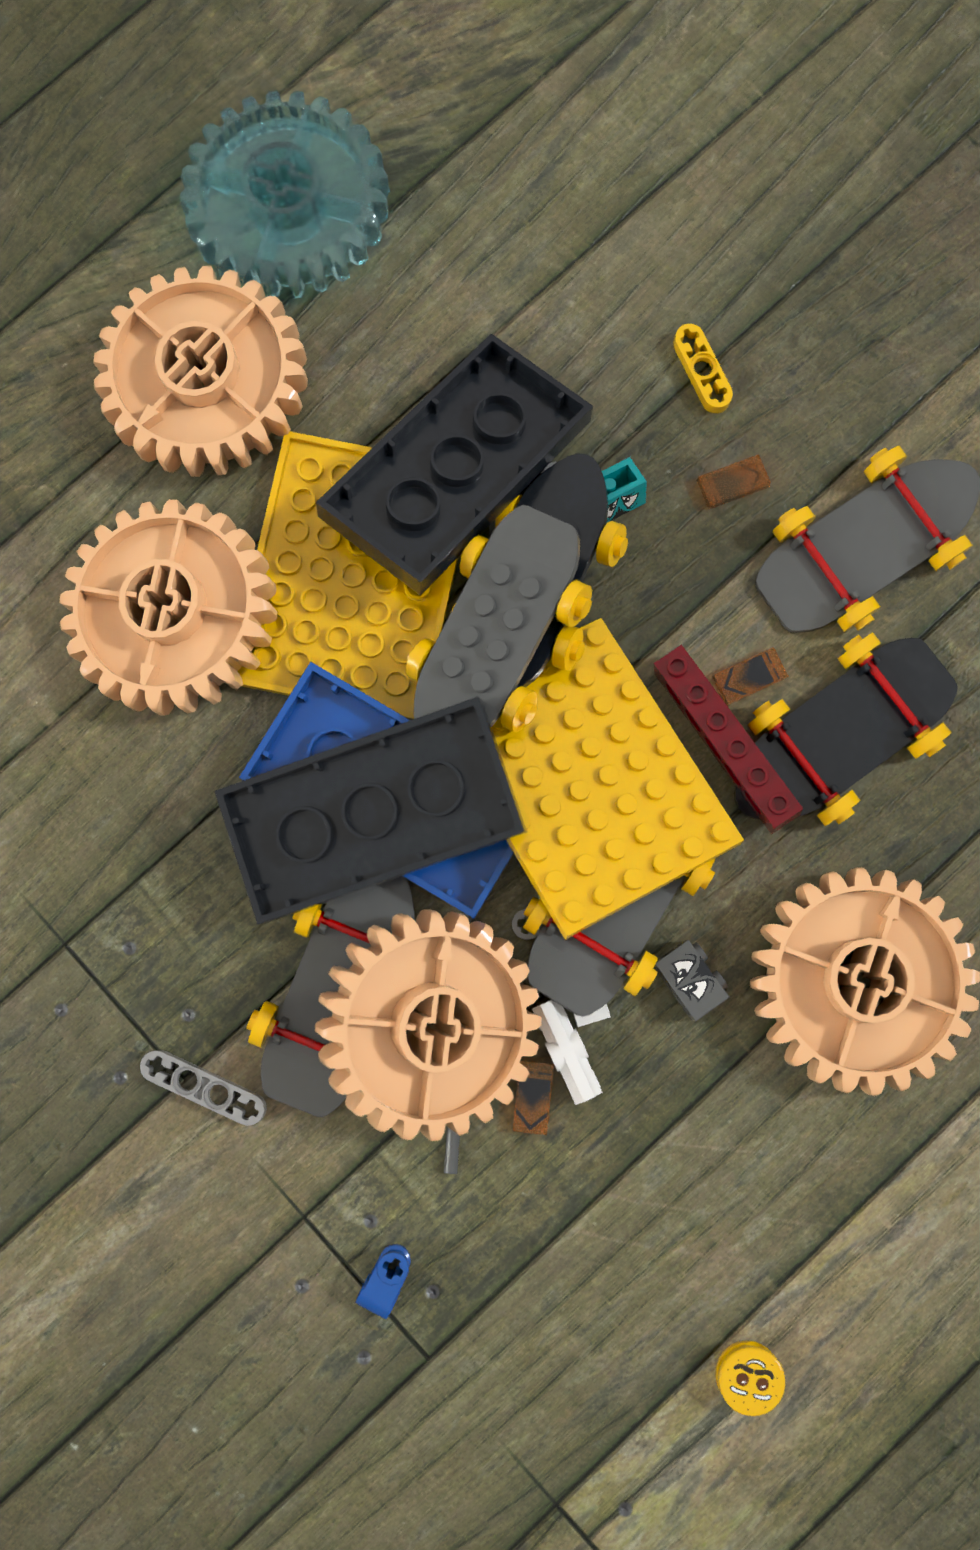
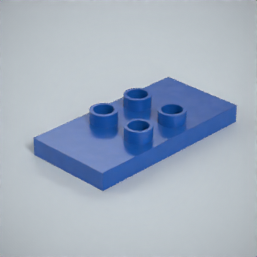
M310 661L239 778L242 780L249 779L411 720ZM504 840L404 875V877L475 919L514 853L507 841Z

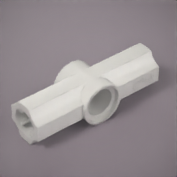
M553 1000L532 1008L534 1014L541 1016V1026L539 1028L542 1030L547 1041L545 1043L557 1072H561L575 1105L601 1094V1086L587 1060L589 1056L577 1030L573 1029L564 1008Z

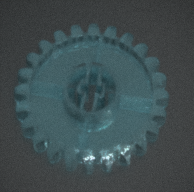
M269 91L266 95V104L259 105L254 97H246L242 101L243 112L238 114L229 107L220 111L224 125L219 127L213 123L206 124L202 129L206 144H192L188 151L192 165H187L182 169L181 180L185 189L180 193V204L186 215L185 225L191 239L197 243L203 260L208 264H215L220 277L228 270L236 271L242 287L247 282L255 280L263 283L267 296L276 297L280 295L282 287H289L294 299L302 298L305 293V285L310 283L319 293L328 291L326 277L333 275L342 282L349 279L350 274L347 263L350 261L356 265H364L369 259L366 245H378L382 238L380 224L387 221L389 215L387 202L389 183L387 173L383 169L382 153L376 145L371 144L370 133L364 125H353L352 115L348 110L340 108L331 114L327 98L320 96L315 98L311 105H306L304 93L301 91H294L290 95L288 102L281 101L278 91Z

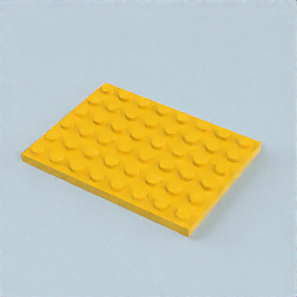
M289 431L283 437L257 548L269 563V569L265 575L276 584V594L266 601L276 609L277 619L269 624H261V627L272 637V641L268 647L254 646L252 653L261 662L256 670H250L243 666L238 670L243 680L242 687L290 696L311 661L400 715L413 720L414 698L418 682L408 678L406 675L407 659L411 650L421 640L428 638L436 642L444 626L458 558L421 596L317 515L316 502L373 447Z
M602 618L581 627L585 644L582 657L579 661H576L572 669L567 671L553 666L551 656L543 672L534 682L527 686V688L535 691L537 694L536 713L529 724L519 732H513L502 726L500 716L492 726L527 829V833L507 839L506 841L565 940L739 846L744 841Z

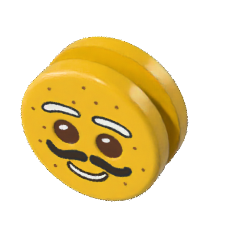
M739 1341L727 1347L717 1361L715 1377L718 1389L726 1403L736 1412L746 1416L764 1415L773 1410L782 1399L785 1390L784 1371L777 1358L766 1346L755 1341Z

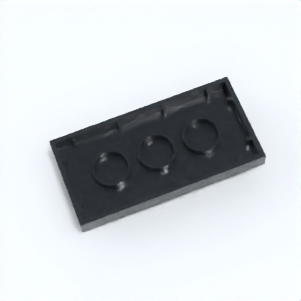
M491 333L316 502L317 515L421 596L462 554L468 543L474 537L480 535L591 421L593 405Z
M479 696L214 791L257 925L269 923L527 833L483 701Z

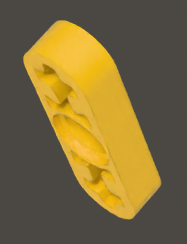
M695 324L682 325L676 332L673 343L674 349L703 407L708 412L714 414L724 412L731 402L733 396L732 388L702 329ZM686 335L689 339L695 338L693 349L696 354L692 356L693 350L690 344L682 343ZM698 362H706L711 366L712 372L706 376L698 375L694 370V365ZM714 379H717L713 384L716 394H723L721 402L717 399H710L713 392L710 383Z

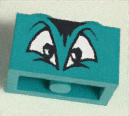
M630 457L602 471L608 492V516L606 523L646 503L647 481Z

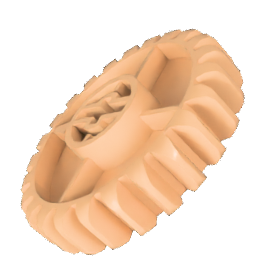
M202 266L197 278L192 279L185 267L176 268L174 282L167 283L163 276L157 274L151 277L150 283L153 291L148 294L140 288L135 287L129 292V296L134 305L130 309L122 305L115 306L111 314L118 327L108 326L101 329L99 337L107 349L94 353L93 363L101 373L94 379V388L103 399L101 411L109 423L114 425L115 433L120 440L127 446H134L136 453L142 460L151 462L158 459L164 471L174 473L183 462L191 477H200L207 463L212 465L218 476L225 475L228 471V460L233 458L242 468H246L251 465L252 459L249 451L253 448H256L265 455L273 451L268 436L271 433L277 436H284L289 433L291 429L285 415L294 416L301 412L303 406L298 393L306 390L308 385V379L303 369L307 361L304 346L299 341L297 325L291 317L285 315L282 302L276 296L266 297L262 284L255 280L249 281L243 286L240 276L236 271L228 270L220 280H217L212 266Z
M169 499L164 504L161 513L151 502H145L141 504L139 518L135 520L125 510L117 513L115 520L118 528L111 531L104 525L98 526L94 532L99 544L95 548L87 544H81L77 550L78 555L85 561L83 567L73 566L66 571L65 577L76 585L75 590L65 591L60 594L59 602L73 612L64 616L60 621L61 630L73 637L66 647L69 656L81 662V675L88 681L99 684L98 689L103 695L114 701L122 699L125 706L135 711H143L149 707L158 715L165 716L171 713L175 704L188 714L196 711L199 695L213 705L220 702L222 693L219 686L225 682L231 688L238 690L243 685V680L238 673L241 666L250 670H256L261 663L252 653L254 646L268 647L272 641V637L261 627V624H269L277 619L276 609L266 601L276 594V584L265 575L269 569L267 559L261 552L255 550V541L245 530L237 529L229 516L224 513L212 515L209 509L201 503H194L186 510L178 500Z
M862 867L849 870L845 879L837 872H829L821 876L819 888L811 883H804L797 887L796 898L799 905L790 901H782L776 905L775 910L778 917L784 923L783 926L779 924L762 925L760 933L772 944V947L768 950L752 952V960L766 967L767 971L766 975L751 979L750 987L757 991L767 992L768 999L758 1004L754 1011L758 1017L776 1019L777 1022L766 1034L768 1041L775 1044L791 1041L786 1049L784 1059L792 1066H800L808 1062L807 1076L810 1080L823 1083L832 1076L834 1088L844 1093L852 1092L857 1084H859L862 1091L866 1094L878 1096L882 1093L885 1082L895 1090L905 1091L910 1088V1072L917 1077L928 1080L935 1075V1065L931 1056L948 1061L954 1059L956 1051L948 1040L950 1035L968 1038L971 1028L959 1017L961 1011L978 1010L979 1001L975 997L965 994V986L980 982V972L964 968L962 961L970 958L975 953L973 943L955 942L953 937L963 927V923L958 917L943 920L939 918L945 901L940 896L929 897L919 901L922 886L915 879L905 881L897 886L895 873L890 870L879 871L872 879L867 870ZM854 950L850 964L841 965L846 955ZM859 972H864L863 977L871 979L869 988H864L865 984L857 981ZM879 997H883V1002L877 1006Z
M423 909L419 912L416 922L412 917L399 913L392 918V934L384 928L373 925L367 930V938L371 945L368 949L354 943H350L346 947L347 956L353 963L350 969L341 966H333L329 975L340 987L338 992L328 991L320 994L319 1003L332 1011V1017L323 1018L316 1022L315 1032L332 1042L325 1045L319 1051L318 1056L321 1063L328 1068L335 1069L329 1077V1084L337 1093L341 1095L347 1094L346 1106L356 1116L367 1115L369 1124L376 1130L385 1132L393 1128L394 1132L404 1140H412L420 1130L430 1141H438L444 1135L445 1124L459 1136L466 1134L470 1127V1115L473 1114L482 1122L487 1123L493 1119V1110L490 1105L492 1100L497 1099L501 1103L508 1105L514 1099L513 1092L507 1084L511 1079L519 1082L526 1081L529 1072L527 1068L520 1064L521 1057L537 1055L539 1047L538 1044L526 1038L528 1031L536 1030L541 1026V1016L527 1011L526 1008L535 1003L539 995L537 988L521 983L527 978L530 971L527 963L511 958L514 951L513 944L504 938H493V929L490 925L480 921H474L469 924V920L464 914L453 911L448 912L442 918L441 914L437 911Z

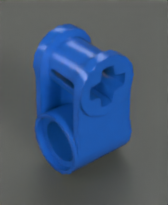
M391 1244L385 1247L355 1300L357 1305L384 1319H387L400 1294V1289L408 1275L411 1258L404 1246ZM394 1258L400 1261L399 1266H396L394 1270L388 1268L389 1262L391 1263Z

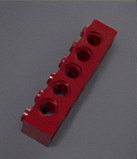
M682 644L654 663V675L771 835L800 816L803 807Z

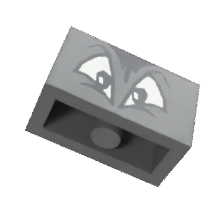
M685 940L659 958L654 968L658 971V974L692 1021H697L729 998L725 992L728 985L717 970L713 973L710 971L705 963L708 957L697 942L691 944L689 940Z

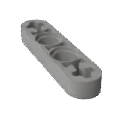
M151 1051L141 1060L140 1071L148 1081L242 1125H254L266 1115V1102L259 1094L167 1051ZM161 1057V1065L168 1069H173L175 1063L179 1065L172 1074L171 1083L167 1081L171 1074L164 1071L157 1072L155 1075L152 1073L154 1067L149 1065L151 1060L154 1061ZM185 1070H190L197 1076V1084L192 1090H185L179 1083L180 1075ZM223 1085L227 1089L228 1099L224 1104H215L211 1100L210 1091L213 1086ZM236 1092L241 1094L237 1101L243 1104H248L251 1100L256 1102L254 1108L259 1111L258 1115L253 1114L247 1118L244 1116L246 1110L237 1105L234 1106L233 1112L228 1110L235 1101Z

